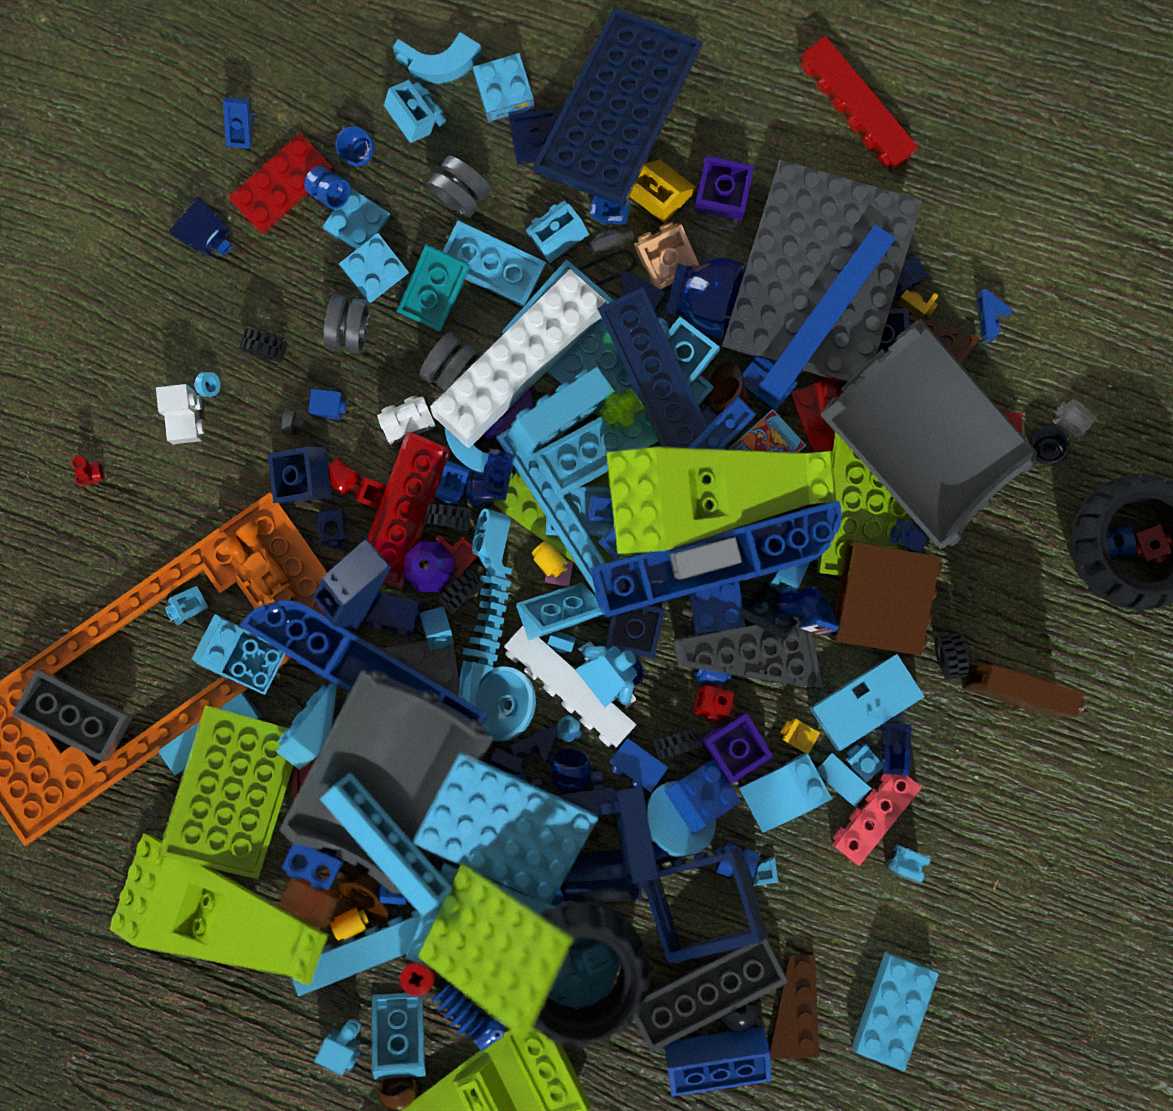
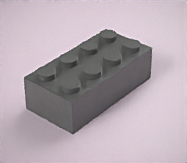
M41 669L35 670L12 713L13 716L102 762L110 761L134 716Z

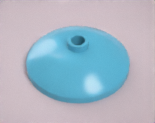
M507 666L493 668V670L483 676L479 683L475 707L488 714L484 725L486 726V731L493 736L492 741L504 742L519 736L531 722L535 711L536 696L533 685L529 678L520 670Z

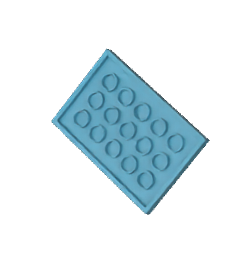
M460 752L413 839V844L460 865L462 863L472 867L489 878L551 904L598 817L597 814Z

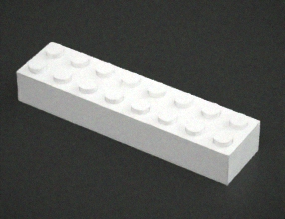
M570 269L430 406L433 417L469 449L601 318L597 308L605 305L607 301Z

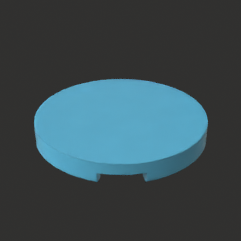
M679 781L667 782L655 789L645 804L651 840L655 841L672 856L689 857L705 849L711 842L715 833L716 819L692 834L665 793V790Z

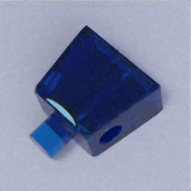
M199 196L168 231L177 241L207 257L214 250L225 256L232 248V244L225 239L229 230Z

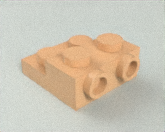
M673 221L659 227L660 232L654 235L651 232L641 235L637 238L639 242L634 244L643 267L647 269L657 291L701 269L682 224H674Z

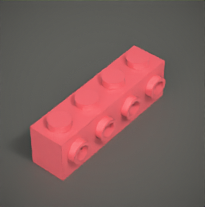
M893 767L892 770L888 768L880 777L881 784L877 789L872 788L864 798L866 802L861 809L857 807L848 818L850 822L845 829L841 827L833 836L835 841L832 845L858 866L861 865L922 788L899 768Z

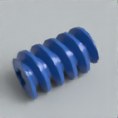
M450 982L432 998L431 1002L434 1003L440 1000L441 1003L437 1008L438 1011L446 1008L447 1012L444 1018L453 1016L454 1019L450 1026L453 1027L459 1024L460 1028L457 1031V1035L465 1032L467 1034L465 1038H467L485 1022L486 1017L485 1015L477 1017L480 1009L476 1007L470 1010L473 1000L464 1001L467 994L464 992L458 993L459 988L455 985L451 986L452 983Z

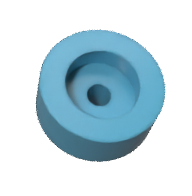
M202 372L196 377L194 386L200 396L214 397L220 390V379L215 373Z
M569 715L561 718L556 726V737L564 742L579 739L582 734L579 721Z

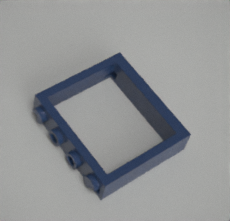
M730 845L716 849V853L708 855L707 851L693 855L694 859L688 861L685 860V857L670 861L671 865L663 867L662 863L656 864L658 879L650 880L651 886L644 887L668 964L761 943L768 937L740 847L731 849ZM729 860L751 930L681 946L659 877Z

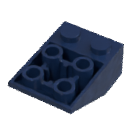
M365 539L322 577L312 599L333 626L358 630L391 566L373 544Z

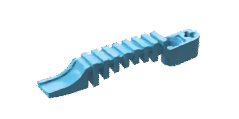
M486 508L481 511L477 520L472 542V552L479 556L487 570L485 576L480 575V580L491 584L490 589L481 588L480 594L488 596L489 602L480 601L479 607L487 609V614L478 613L477 617L478 620L485 621V625H475L474 627L475 632L483 633L482 638L470 637L469 643L481 646L480 651L464 648L462 653L479 658L478 663L463 661L459 681V697L473 706L476 703L477 690L481 679L486 673L493 670V662L497 661L498 655H495V651L500 646L497 640L498 636L501 637L502 630H499L500 624L504 623L502 612H505L507 607L504 605V600H508L509 594L506 593V589L511 584V581H508L505 575H511L512 572L511 568L504 567L502 564L510 527V517Z

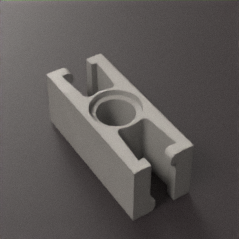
M726 538L669 554L675 579H683L741 563L735 538Z

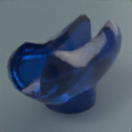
M808 586L799 591L784 592L780 594V598L785 603H778L777 609L788 615L800 614L804 619L811 618L818 610L821 598L820 590L816 586Z

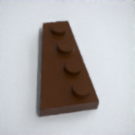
M788 954L784 974L788 983L782 985L783 988L777 1008L778 1012L773 1028L771 1047L769 1048L770 1059L819 1058L815 954Z

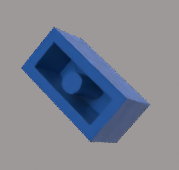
M627 737L609 761L613 765L612 771L622 778L625 774L633 779L631 784L636 788L642 787L643 792L646 789L651 792L668 769L666 765Z

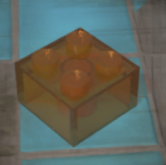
M291 878L278 907L295 917L307 920V924L320 930L321 927L325 929L333 921L344 895L333 888L329 890L324 889V891L317 890L310 886V881L303 878L301 880Z

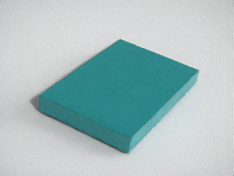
M425 244L396 312L442 332L471 264Z

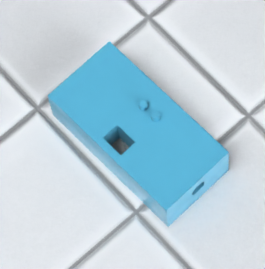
M893 654L815 703L809 709L834 748L841 751L925 696L899 656Z

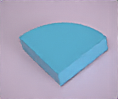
M775 857L767 858L757 866L753 876V886L778 883Z

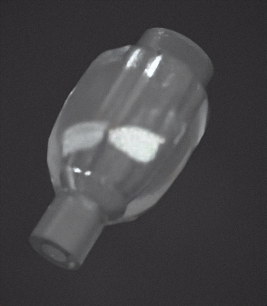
M619 230L599 233L594 236V240L589 241L591 252L593 255L599 254L601 256L616 253L624 247L625 242L634 240V234L632 230L623 233Z

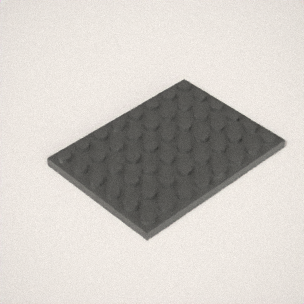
M779 160L722 347L777 362L876 224L896 238L803 368V371L848 383L877 354L922 200Z

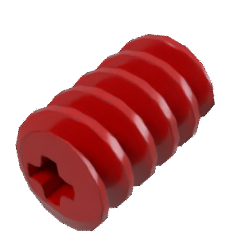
M413 962L406 966L400 975V986L405 992L413 996L425 994L434 986L436 981L435 970L419 962ZM422 975L423 980L420 982L414 981L413 977Z

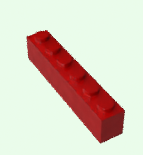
M826 36L802 54L800 63L803 72L807 76H812L816 81L818 90L822 94H827L832 100L833 108L838 113L842 112L847 118L849 127L862 136L864 145L877 154V159L884 168H888L893 172L915 154L918 149L916 143Z

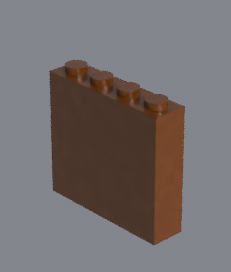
M848 540L834 609L839 629L830 632L829 638L837 642L922 656V651L927 644V626L932 619L931 605L937 594L936 580L942 569L941 557Z
M997 665L970 666L963 690L1052 717L1077 718L1085 706L1084 692Z

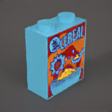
M772 409L728 450L799 453L806 444Z

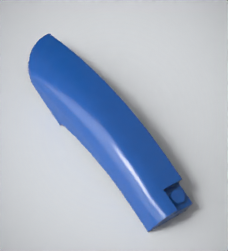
M840 501L749 523L669 550L642 552L590 567L596 590L594 593L599 608L605 617H609L672 598L810 562L821 556L831 546L830 544L835 534L839 531L841 523ZM726 538L736 539L741 563L683 579H675L669 554Z
M282 600L264 604L248 614L240 624L241 627L350 692L362 670L371 673L377 670L387 675L388 678L406 684L423 693L430 691L439 697V701L457 710L472 721L476 720L485 724L488 714L349 630L333 626L325 616L301 603Z

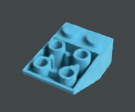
M214 614L192 660L204 668L265 695L286 654L240 625Z
M334 682L328 687L323 685L317 693L315 692L306 703V708L300 711L292 721L293 725L291 728L287 729L278 740L281 745L276 752L299 770L318 755L331 731L337 684Z

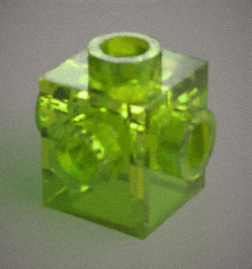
M630 388L620 394H617V392L610 394L604 400L606 404L599 412L612 430L615 431L621 427L627 429L632 426L645 407Z

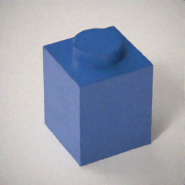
M311 389L308 414L314 418L341 420L342 414H346L347 399H344L343 394L336 391Z

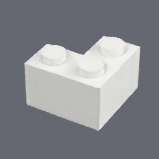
M187 384L156 387L158 412L165 416L167 441L172 444L202 441L205 425L199 415V410L202 409L201 396L197 395V392Z

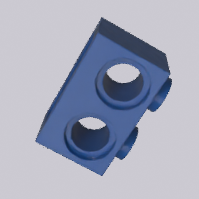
M293 844L282 869L287 871L289 877L296 880L306 879L310 881L311 887L324 891V889L329 890L333 886L344 860L323 848L318 850ZM297 854H302L306 857L307 864L305 867H300L296 864L295 858ZM320 865H326L330 869V876L328 878H323L319 875L318 868Z

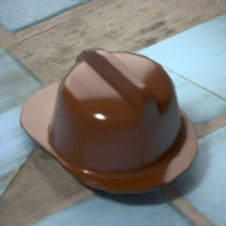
M728 361L718 366L709 380V383L714 386V389L710 392L711 408L714 411H724L736 397H740L746 403L748 391L743 384L739 365Z
M364 869L357 870L348 882L339 884L340 892L359 911L363 909L368 919L375 922H385L388 919L387 909L379 900L382 886L379 881L369 875Z

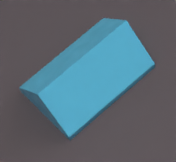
M582 582L517 603V609L528 641L603 615L595 595Z

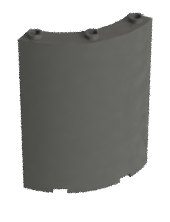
M920 318L895 338L896 342L888 348V352L882 349L841 389L844 393L840 398L834 397L823 410L821 416L941 550L947 545L953 546L962 538L961 534L967 524L979 510H983L990 504V498L1018 474L1021 472L1024 474L1034 467L1037 452Z
M362 670L279 830L292 844L321 850L324 846L335 850V856L353 865H356L358 862L370 869L368 874L379 881L391 893L403 894L320 799L339 781L351 773L413 843L419 827L458 754L462 752L481 761L493 736L486 731L484 724L476 720H470L457 710L439 701V697L430 691L423 693L406 684L390 679L387 675L377 670H374L373 673ZM414 844L428 860L432 852Z

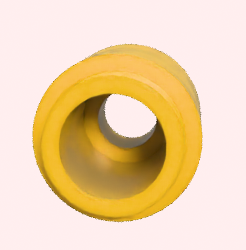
M544 541L532 551L531 554L535 557L534 561L548 578L553 576L558 578L567 570L565 567L568 563L567 560L553 544Z
M355 907L335 917V920L330 922V926L337 941L347 940L367 930L366 924L369 923V920L363 909L359 911Z

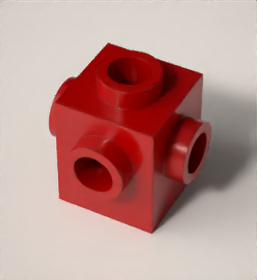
M1161 525L1143 530L1134 535L1138 543L1136 544L1137 556L1139 559L1144 558L1145 562L1151 561L1154 565L1167 560L1166 555L1172 553L1170 550L1173 547L1172 539L1169 533L1164 534ZM1150 542L1157 544V550L1151 549Z
M706 685L698 689L693 714L706 717V720L709 722L720 723L722 720L730 717L734 711V692L727 691L724 686Z

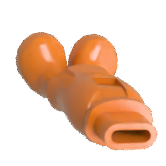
M255 520L246 523L236 532L239 538L253 551L251 556L246 552L236 535L230 536L216 547L220 554L232 555L242 565L241 568L250 575L258 589L266 596H269L270 600L274 599L275 602L289 601L295 596L289 587L291 583L288 582L284 571L270 556L268 549L264 548L257 535L259 527Z

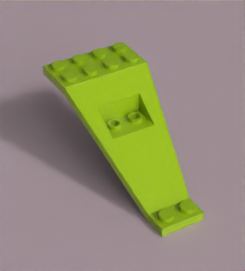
M653 447L607 452L618 554L665 551L808 504L836 501L832 451L795 453ZM706 474L711 477V483L705 482L704 477ZM708 500H712V501H713V503H714L713 509H711V508H709V507L707 506V501H708Z
M143 833L137 845V852L132 866L129 868L124 889L120 893L116 912L111 919V931L136 947L288 975L303 985H311L327 934L209 867L160 856L158 852L162 840L151 834Z
M531 1027L527 1036H519L512 1029H507L500 1040L491 1044L484 1051H478L416 1098L408 1107L400 1111H589L592 1105L562 1045L548 1040L545 1035Z

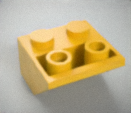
M657 160L644 165L630 197L663 223H666L692 196L697 187L663 161Z

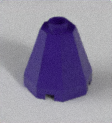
M420 541L405 555L404 577L419 592H440L455 578V557L441 542ZM425 561L429 562V567L427 569H423L425 567Z

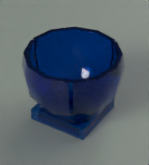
M713 258L697 266L690 263L677 264L666 313L672 315L683 314L686 320L703 335L711 339L724 340L730 318H725V316L731 317L745 272L744 264L732 259Z

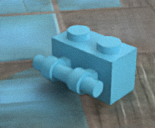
M407 80L388 89L384 107L409 142L412 143L430 135L435 121L438 126H442L447 120L442 115L443 111L440 106L435 105L430 98L431 94L427 88H423L419 82L412 85L410 80Z
M565 201L557 206L554 204L549 208V212L541 218L536 217L531 221L532 224L525 228L549 263L589 235L581 218L569 203L567 204Z
M355 1018L350 1019L342 1031L333 1028L326 1037L314 1062L340 1075H343L346 1069L351 1071L361 1050L357 1049L360 1041L355 1039L361 1029L360 1021Z

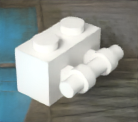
M417 395L404 400L405 404L395 407V405L388 406L381 410V414L377 415L380 426L391 446L402 442L406 432L419 435L436 427L423 396L419 398Z

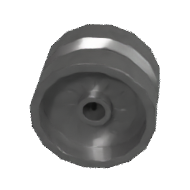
M450 155L441 165L443 174L435 173L427 183L428 187L453 210L463 216L471 217L478 208L475 199L484 200L491 191V187L473 168Z
M331 296L324 324V347L326 349L339 351L344 344L348 353H362L369 324L368 300L355 298L349 306L345 296Z
M448 332L429 353L420 369L419 375L429 383L438 380L437 389L444 393L477 361L479 352L470 345L461 348V338L452 332Z

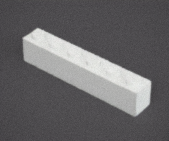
M524 626L504 646L508 650L505 654L514 663L520 660L526 666L523 670L533 680L539 677L545 683L542 688L552 697L555 694L559 695L563 699L561 705L571 714L574 711L578 712L582 716L579 721L589 730L593 727L601 733L598 738L608 747L611 744L617 747L636 726L612 702L604 707L576 670L539 637L528 641Z

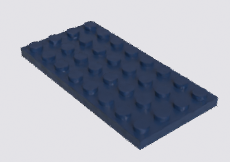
M614 7L533 166V171L624 207L703 47V41Z

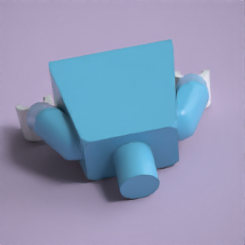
M590 641L578 648L579 651H582L586 662L579 666L576 672L603 706H608L616 699L625 706V709L629 708L636 701L633 695V679L637 675V671L632 666L636 662L635 655L629 650L622 653L615 646L610 649L604 646H594Z

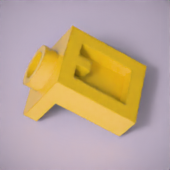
M906 290L897 301V304L902 308H908V312L913 316L922 318L925 314L930 316L938 304L934 301L939 295L934 293L925 303L922 296L917 292Z
M793 718L791 721L787 720L780 732L783 734L781 740L807 754L811 751L820 732L796 718Z

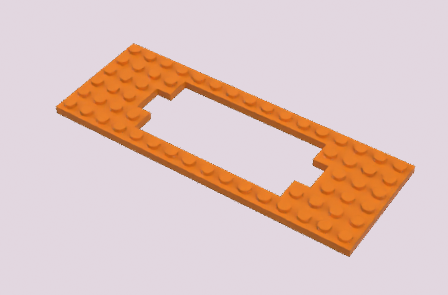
M272 492L266 494L0 681V811L24 846L31 844L159 753L158 750L199 723L205 705L219 709L239 694L250 689L222 676L114 752L110 761H101L95 765L91 757L85 752L73 746L62 752L50 734L12 715L36 669L46 670L56 675L203 571L220 594L238 584L255 609L264 604L275 602L274 599L270 600L269 596H266L258 589L250 575L241 568L242 565L232 555H222L216 549L224 540L232 535H236L246 552L251 556L253 551L236 534L242 526L251 520H255L259 527L257 535L264 548L268 549L270 556L282 568L288 582L291 583L289 587L295 596L289 601L306 605L325 616L312 597L322 577L328 571L280 503H273ZM286 654L279 668L290 661L292 657Z

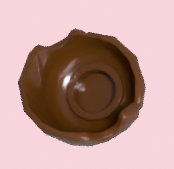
M412 1077L382 1079L381 1087L377 1088V1092L385 1107L393 1110L404 1109L415 1099L417 1083Z

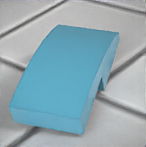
M831 753L817 769L819 775L854 807H857L872 790L860 776L852 771L834 753Z

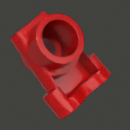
M76 456L72 460V466L75 468V482L78 485L87 487L90 484L104 481L105 475L100 461L88 463L86 458Z

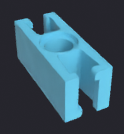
M894 844L895 856L893 859L888 860L886 867L900 875L922 883L924 874L921 870L924 864L929 865L931 859L903 846Z

